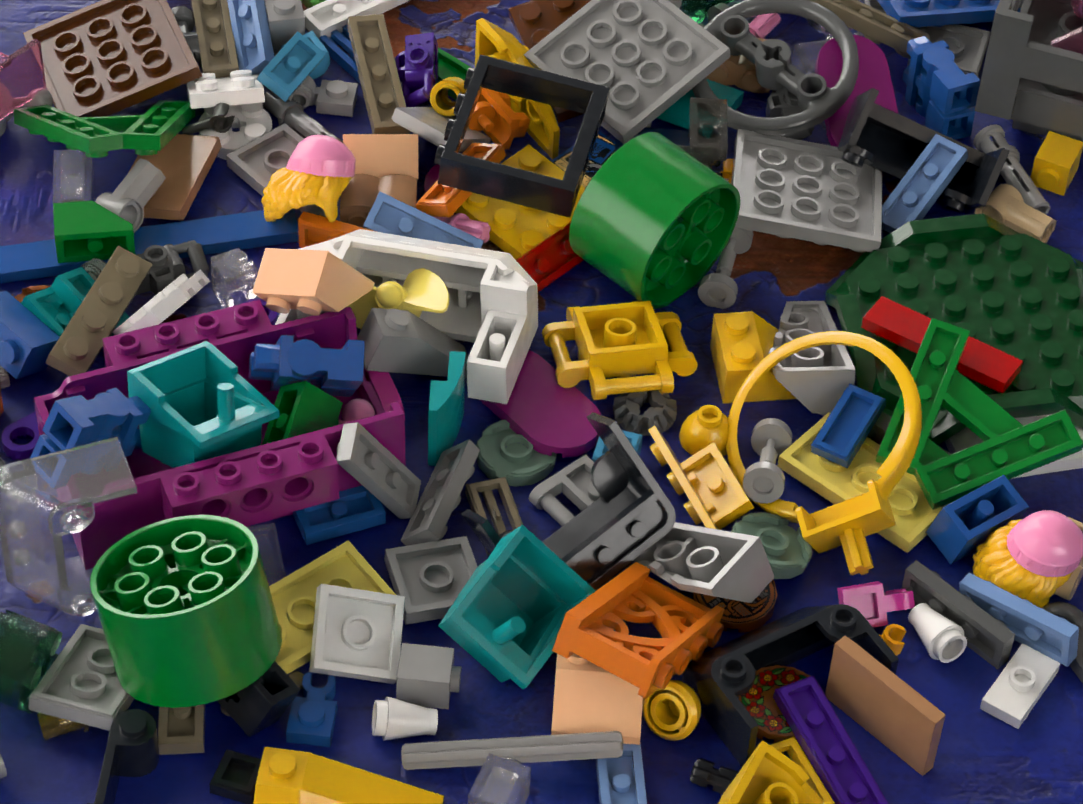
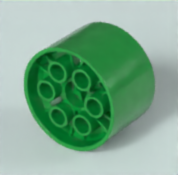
M657 132L644 133L631 139L613 153L587 185L571 220L569 230L570 246L574 253L637 300L651 301L653 309L663 308L695 286L717 261L735 228L740 211V194L734 185L662 134Z
M187 515L149 524L126 535L113 544L100 557L91 573L90 588L118 680L122 688L138 701L153 706L170 708L198 706L218 701L241 691L259 679L271 667L280 652L282 633L257 540L246 526L235 520L214 515Z

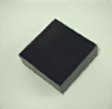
M226 749L209 784L210 793L245 804H253L255 784L261 759Z

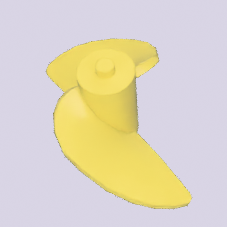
M420 268L408 274L403 286L395 281L384 282L379 287L374 286L372 291L347 307H351L356 317V327L362 329L371 308L406 310L417 317H420L422 311L444 313L449 305L450 294L447 286L438 275L430 270Z

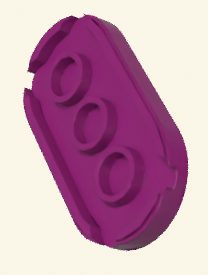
M853 35L859 56L858 78L854 89L847 101L832 116L824 120L829 143L835 147L839 146L846 119L855 97L872 88L878 90L879 93L874 103L899 114L885 54L874 42L859 35ZM834 38L822 46L815 62V74L822 76L826 80L827 87L830 88L835 87L843 65L842 52Z
M529 350L508 403L480 401L501 420L509 422V428L516 434L524 436L533 445V449L541 454L552 456V452L562 453V458L576 457L589 452L597 445L599 435L587 419V416L592 412L601 415L599 409L575 386L571 388L561 387L556 379V369L540 355Z

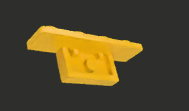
M654 425L648 429L655 441L649 447L662 467L666 464L670 466L672 472L666 476L679 496L683 493L687 495L689 501L683 505L696 525L703 522L706 528L721 530L755 508L714 442L680 463L657 427Z

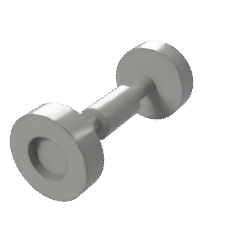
M734 228L727 245L720 255L716 273L704 276L700 282L698 296L705 305L726 309L735 303L738 286L730 278L736 254L745 253L750 249L754 236L753 231Z
M776 418L763 419L754 426L752 431L751 445L754 451L760 455V460L746 469L743 478V490L751 500L758 503L774 502L781 497L784 491L785 476L783 471L775 464L779 455L791 446L792 431L782 420Z

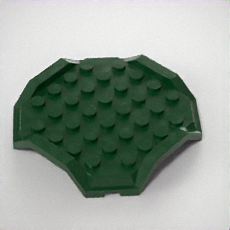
M984 213L908 221L881 239L879 250H873L871 253L864 252L826 291L825 303L836 308L843 331L861 334L882 343L902 360L909 371L916 358V353L861 328L863 317L881 296L929 318H935L969 330L970 337L1023 360L1020 373L1004 393H1000L966 377L969 381L1014 418L1050 415L1065 409L1072 423L1083 429V262L1073 258L1070 254L1024 233L1020 234ZM848 346L853 365L856 369L855 386L885 398L886 407L883 412L892 417L902 393L894 374L884 362L871 352L857 346ZM941 407L929 439L939 445L965 429L966 426L944 407Z

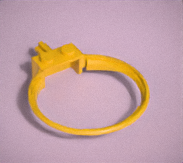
M826 331L808 334L796 338L771 352L750 372L742 383L733 400L728 416L726 442L728 462L743 488V478L746 469L739 454L737 440L740 412L754 384L757 385L780 361L801 350L831 344L857 346L878 357L888 366L899 383L904 400L905 414L903 427L894 448L875 472L881 478L877 481L874 479L867 481L869 492L811 514L802 506L798 507L795 502L777 499L771 503H758L751 500L767 513L779 515L789 520V522L799 524L803 539L819 554L842 545L850 575L853 576L858 573L865 575L869 573V569L874 568L865 537L896 525L889 496L903 478L915 456L922 429L921 400L914 378L906 365L892 350L870 337L846 331Z

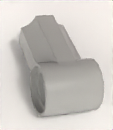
M140 158L113 193L104 192L97 197L95 202L133 224V231L136 232L143 223L144 206L162 185L166 177L160 169L149 161Z

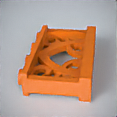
M635 562L566 612L552 651L567 659L573 654L586 659L640 688L638 695L646 699L658 688L664 690L672 676L675 674L680 676L691 660L697 662L708 646L713 648L717 644L724 630V625L720 623L724 608L716 605L710 609L648 577L651 569ZM623 620L633 623L651 622L662 638L629 635V629Z

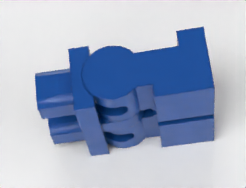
M926 36L909 40L906 52L911 56L910 65L904 69L902 78L907 85L905 100L909 105L915 104L917 113L926 117V127L954 140L971 136L975 109L973 107L976 106L981 80L973 72L964 74L955 64V56L949 50V45L944 40L932 43Z
M281 335L275 345L260 343L255 345V350L251 352L249 359V379L270 381V391H279L280 386L307 381L331 396L351 397L363 382L365 341L348 340L343 349L320 348L312 340L301 339L294 342V336Z
M117 388L108 389L106 393H98L94 399L86 400L82 395L55 400L42 430L45 434L39 436L27 465L54 492L67 488L71 478L75 476L96 477L103 470L108 475L116 473L123 458L132 455L136 446L135 431L138 425L147 422L151 410L138 396L127 398Z

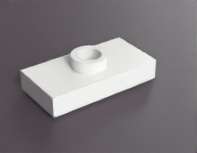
M1022 643L983 697L980 709L1019 729L1058 673L1060 663Z

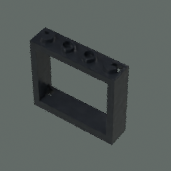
M480 54L475 69L468 68L464 82L466 93L458 94L454 108V115H457L456 119L449 118L444 134V140L447 143L446 145L440 144L436 152L434 163L440 165L438 184L570 218L605 116L610 87ZM482 88L585 114L563 180L458 153Z

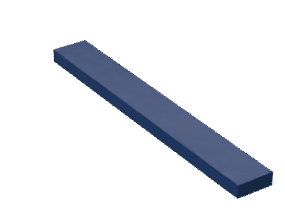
M291 209L275 222H267L264 218V210L144 226L134 232L136 255L144 253L145 249L152 245H177L191 240L201 244L205 255L299 242L298 222L295 210ZM55 239L0 246V284L58 276L79 267L90 271L91 264L94 261L58 263ZM187 252L179 254L180 258L189 257ZM96 260L101 261L105 265L108 262V260Z

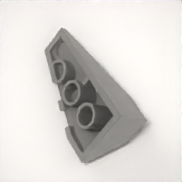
M786 301L780 319V327L775 334L773 348H770L769 354L796 338L818 332L838 331L825 301ZM831 344L810 347L790 355L772 368L775 379L812 414L818 413L822 416L832 412L849 383L854 385L856 369L845 345Z
M677 522L674 523L673 528L668 534L633 560L651 569L650 572L680 590L752 603L775 577L759 536Z

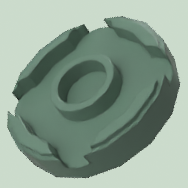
M500 420L489 425L482 432V437L476 444L480 449L476 460L479 469L488 478L506 477L508 485L517 487L537 483L545 479L553 471L557 453L552 452V456H548L535 451L533 445L524 436L516 434L509 428L510 423L506 420Z
M766 512L749 513L743 516L740 522L736 521L732 527L731 532L760 537L775 576L774 579H791L802 574L812 556V546L803 539L801 529L798 527L797 531H795L792 527L788 526L789 520L779 515Z

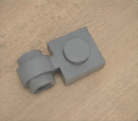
M308 76L288 100L298 102L303 106V109L307 106L316 105V113L352 117L358 97V83L344 82L342 80H322L321 86L316 87L314 80Z

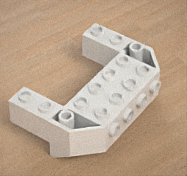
M363 229L355 230L325 242L299 248L300 250L329 251L375 282V287H379L387 281H395L403 286L408 274L420 268L430 270L438 275L447 286L450 294L447 311L444 313L422 311L419 318L452 339L474 343L466 361L468 398L502 404L508 403L538 328L537 283L510 253ZM290 309L287 314L280 313L275 325L313 315L303 313L298 309Z

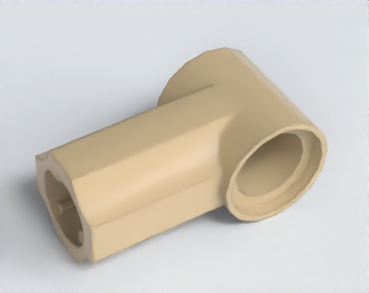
M1009 184L997 186L991 192L986 206L975 210V214L984 213L1020 234L1024 233L1043 243L1048 242L1057 220L1025 204L1020 192Z

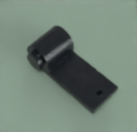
M130 709L114 718L109 732L94 804H114L120 776L142 777L151 773L159 763V748L156 721L148 712L140 709Z

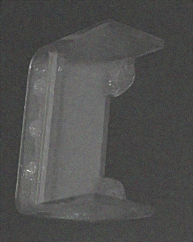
M118 437L9 463L0 467V552L7 582L12 587L69 615L87 616L97 612L90 588V578L94 568L85 570L80 556L65 559L62 536L83 531L94 519L95 503L137 493L135 481Z

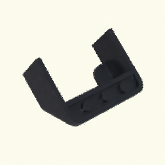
M874 88L855 97L838 146V150L843 153L842 160L862 168L863 164H867L902 180L935 134H938L966 148L969 156L939 196V198L944 199L943 206L962 214L965 209L974 210L986 206L1010 152L1009 150L1000 148L985 154L875 104L874 102L879 91Z
M592 412L587 416V419L608 448V451L595 461L591 469L592 484L601 497L544 540L543 543L596 590L668 534L674 526L676 514L673 505L617 422ZM469 509L461 513L489 554L492 553L501 538L513 531L507 530L498 535L486 518Z
M844 604L811 606L801 608L703 653L697 662L691 660L683 672L682 682L688 684L696 692L701 703L702 715L741 767H743L755 750L759 725L737 697L752 688L755 681V671L776 665L787 666L835 644L843 636L849 637L895 675L899 659L856 608Z

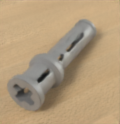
M994 124L980 130L973 140L976 149L985 154L1000 148L1009 150L1010 152L1000 172L1001 176L1007 184L1015 187L1020 192L1025 204L1047 215L1050 211V204L1044 199L1032 179L1019 163L1020 153L1015 146L1008 144L1004 138L1005 132L1002 127Z

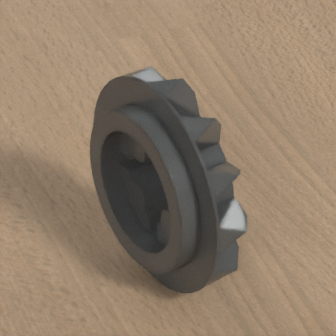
M658 390L624 393L614 398L613 415L616 422L626 431L641 434L642 436H651L648 429L654 425L660 433H663L674 424L677 417L676 400L671 399L669 393L660 394ZM644 403H650L651 407L643 415H640V407Z

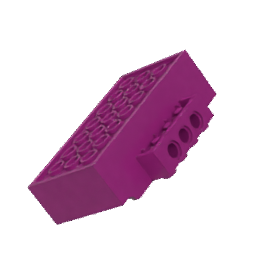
M256 300L102 338L106 367L69 376L64 379L60 388L55 392L34 397L39 436L45 434L42 430L55 400L82 395L86 400L94 399L96 394L106 393L108 389L117 388L129 398L127 371L205 341L213 344L238 367V374L275 405L279 391H270V381L249 379V359L251 352L255 350V345L257 343L275 345L281 335L294 336V342L308 339L317 343L320 348L343 349L348 340H357L356 317L349 306L339 312H325L318 316L313 315L272 326L261 301ZM363 374L362 384L351 397L333 396L343 402L338 418L343 421L342 411L349 401L353 399L368 401L374 408V416L343 424L358 422L406 466L405 414L399 402L390 403V412H385L371 382H367ZM267 422L262 424L260 446L176 468L161 463L154 457L142 452V448L134 449L132 455L123 458L116 473L108 475L103 470L96 477L82 475L72 477L68 487L56 491L85 570L94 568L100 557L113 544L126 535L165 519L187 515H214L235 520L247 527L292 515L293 511L340 499L339 491L362 485L336 461L337 445L341 439L343 424L262 445L269 424Z

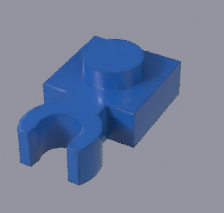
M306 673L303 676V697H295L292 701L286 729V742L331 747L337 716V701H332L336 694V681L333 675L328 676V682L322 688L312 686V673Z

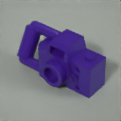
M434 32L405 36V50L396 56V67L400 82H402L406 107H417L429 101L431 90L438 83V43Z

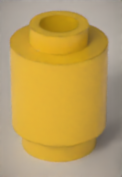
M448 77L438 82L432 88L430 103L438 114L454 116L456 101H451L447 93L449 89H452L457 97L459 93L465 94V81L463 79Z

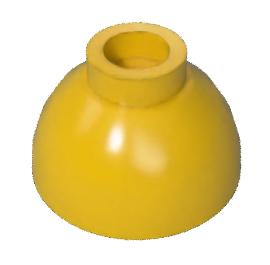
M704 405L699 410L691 413L685 419L680 429L679 441L682 447L689 454L694 455L714 442L722 455L725 456L727 454L728 417L714 405Z
M670 680L664 690L658 688L648 698H643L642 712L648 727L657 736L670 741H678L689 736L697 727L701 717V703L696 692L688 684L678 680Z

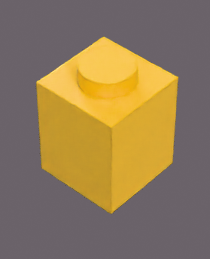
M1049 131L1034 159L1030 178L1035 186L1064 196L1078 170L1083 142Z

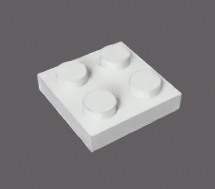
M251 70L230 72V77L216 78L214 73H201L202 77L186 83L191 109L215 107L219 103H227L230 106L265 102L264 87L262 83L256 80L259 75H252Z
M321 583L317 587L309 672L395 684L401 653L405 596Z

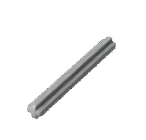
M619 731L405 743L402 745L401 761L404 769L417 770L619 758L623 755V738Z

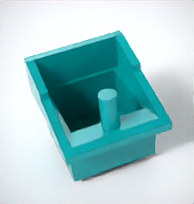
M207 341L127 371L129 397L138 396L151 410L147 422L139 425L142 452L173 468L260 446L262 424L280 417L279 409L238 374V367L213 344Z
M522 524L501 538L488 559L476 568L438 626L501 683L511 679L521 689H525L554 652L552 649L566 612L596 590Z

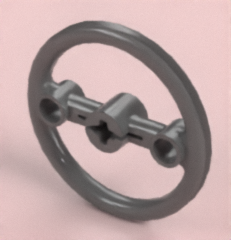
M744 0L714 16L703 28L729 47L730 55H743L755 64L757 82L762 87L769 90H778L785 87L798 97V105L802 112L782 117H757L744 114L724 104L713 93L706 78L693 87L692 90L702 108L725 126L735 130L754 131L768 136L796 133L823 122L847 101L858 78L859 56L857 44L847 25L834 12L810 0ZM783 13L802 16L824 27L834 37L842 52V72L835 87H827L826 80L822 76L813 73L804 74L792 65L791 50L786 42L779 39H769L762 42L750 33L749 24L746 19L762 14Z

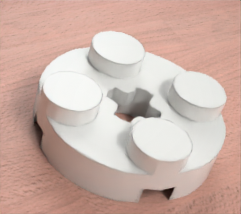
M262 103L230 105L227 115L224 116H235L229 131L219 133L211 128L199 131V135L219 137L222 147L217 157L227 160V154L273 130L272 119L269 113L263 109ZM215 107L204 108V114L200 117L199 122L211 117ZM232 128H240V131L233 132Z

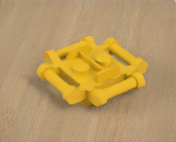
M651 301L567 307V321L549 323L542 330L544 343L547 347L551 348L557 366L555 375L558 384L563 388H571L576 386L581 380H589L593 400L607 399V395L659 390L660 394L673 393L674 377L672 372L675 371L677 375L686 377L693 374L698 367L694 354L688 351L681 334L682 323L679 316L674 312L655 313ZM575 340L578 348V361H571L566 341ZM668 344L672 352H668ZM653 373H655L654 375H643V376H633V377H630V376H632V375H642V374H653ZM612 377H621V378L605 379V378H612Z

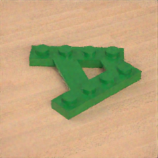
M159 100L143 115L78 117L47 104L14 109V124L29 129L30 134L46 136L47 141L66 144L67 149L81 150L85 152L86 157L91 158L108 156V151L119 149H135V154L155 155L195 117V109H191L189 101Z
M931 318L910 370L921 400L922 429L915 456L906 471L909 474L915 475L932 510L952 503L1002 475H1005L1009 480L1082 451L1083 441L1065 409L1023 426L956 369L968 341L970 331L935 318ZM902 393L876 455V462L881 464L884 463L894 448L903 427L905 410ZM941 407H944L984 442L948 455L929 439Z

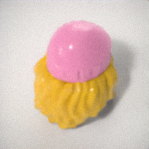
M311 135L299 142L289 158L286 168H281L273 173L267 187L263 190L264 196L261 199V203L264 208L265 220L267 222H275L291 209H300L306 205H316L323 209L328 221L333 223L338 215V200L355 175L356 159L353 153L344 143L327 135Z
M1042 510L1024 519L1011 520L1007 525L993 531L984 543L977 546V552L973 554V573L975 576L985 581H990L997 587L1043 608L1048 604L1049 598L1055 594L1057 588L1068 581L1073 571L1079 566L1083 557V533L1070 518L1052 510Z

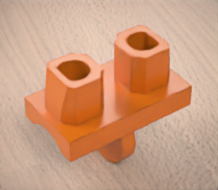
M482 88L468 127L471 130H483L495 144L503 145L504 150L510 149L513 138L525 136L530 119L524 112H514L510 108V97L506 93Z

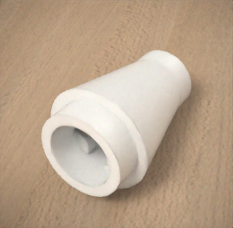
M920 603L910 611L908 621L914 626L932 659L949 663L957 659L964 652L967 646V639L961 626L933 610L927 603Z
M386 696L385 700H375L372 712L373 736H382L383 741L436 734L438 725L437 709L422 707Z

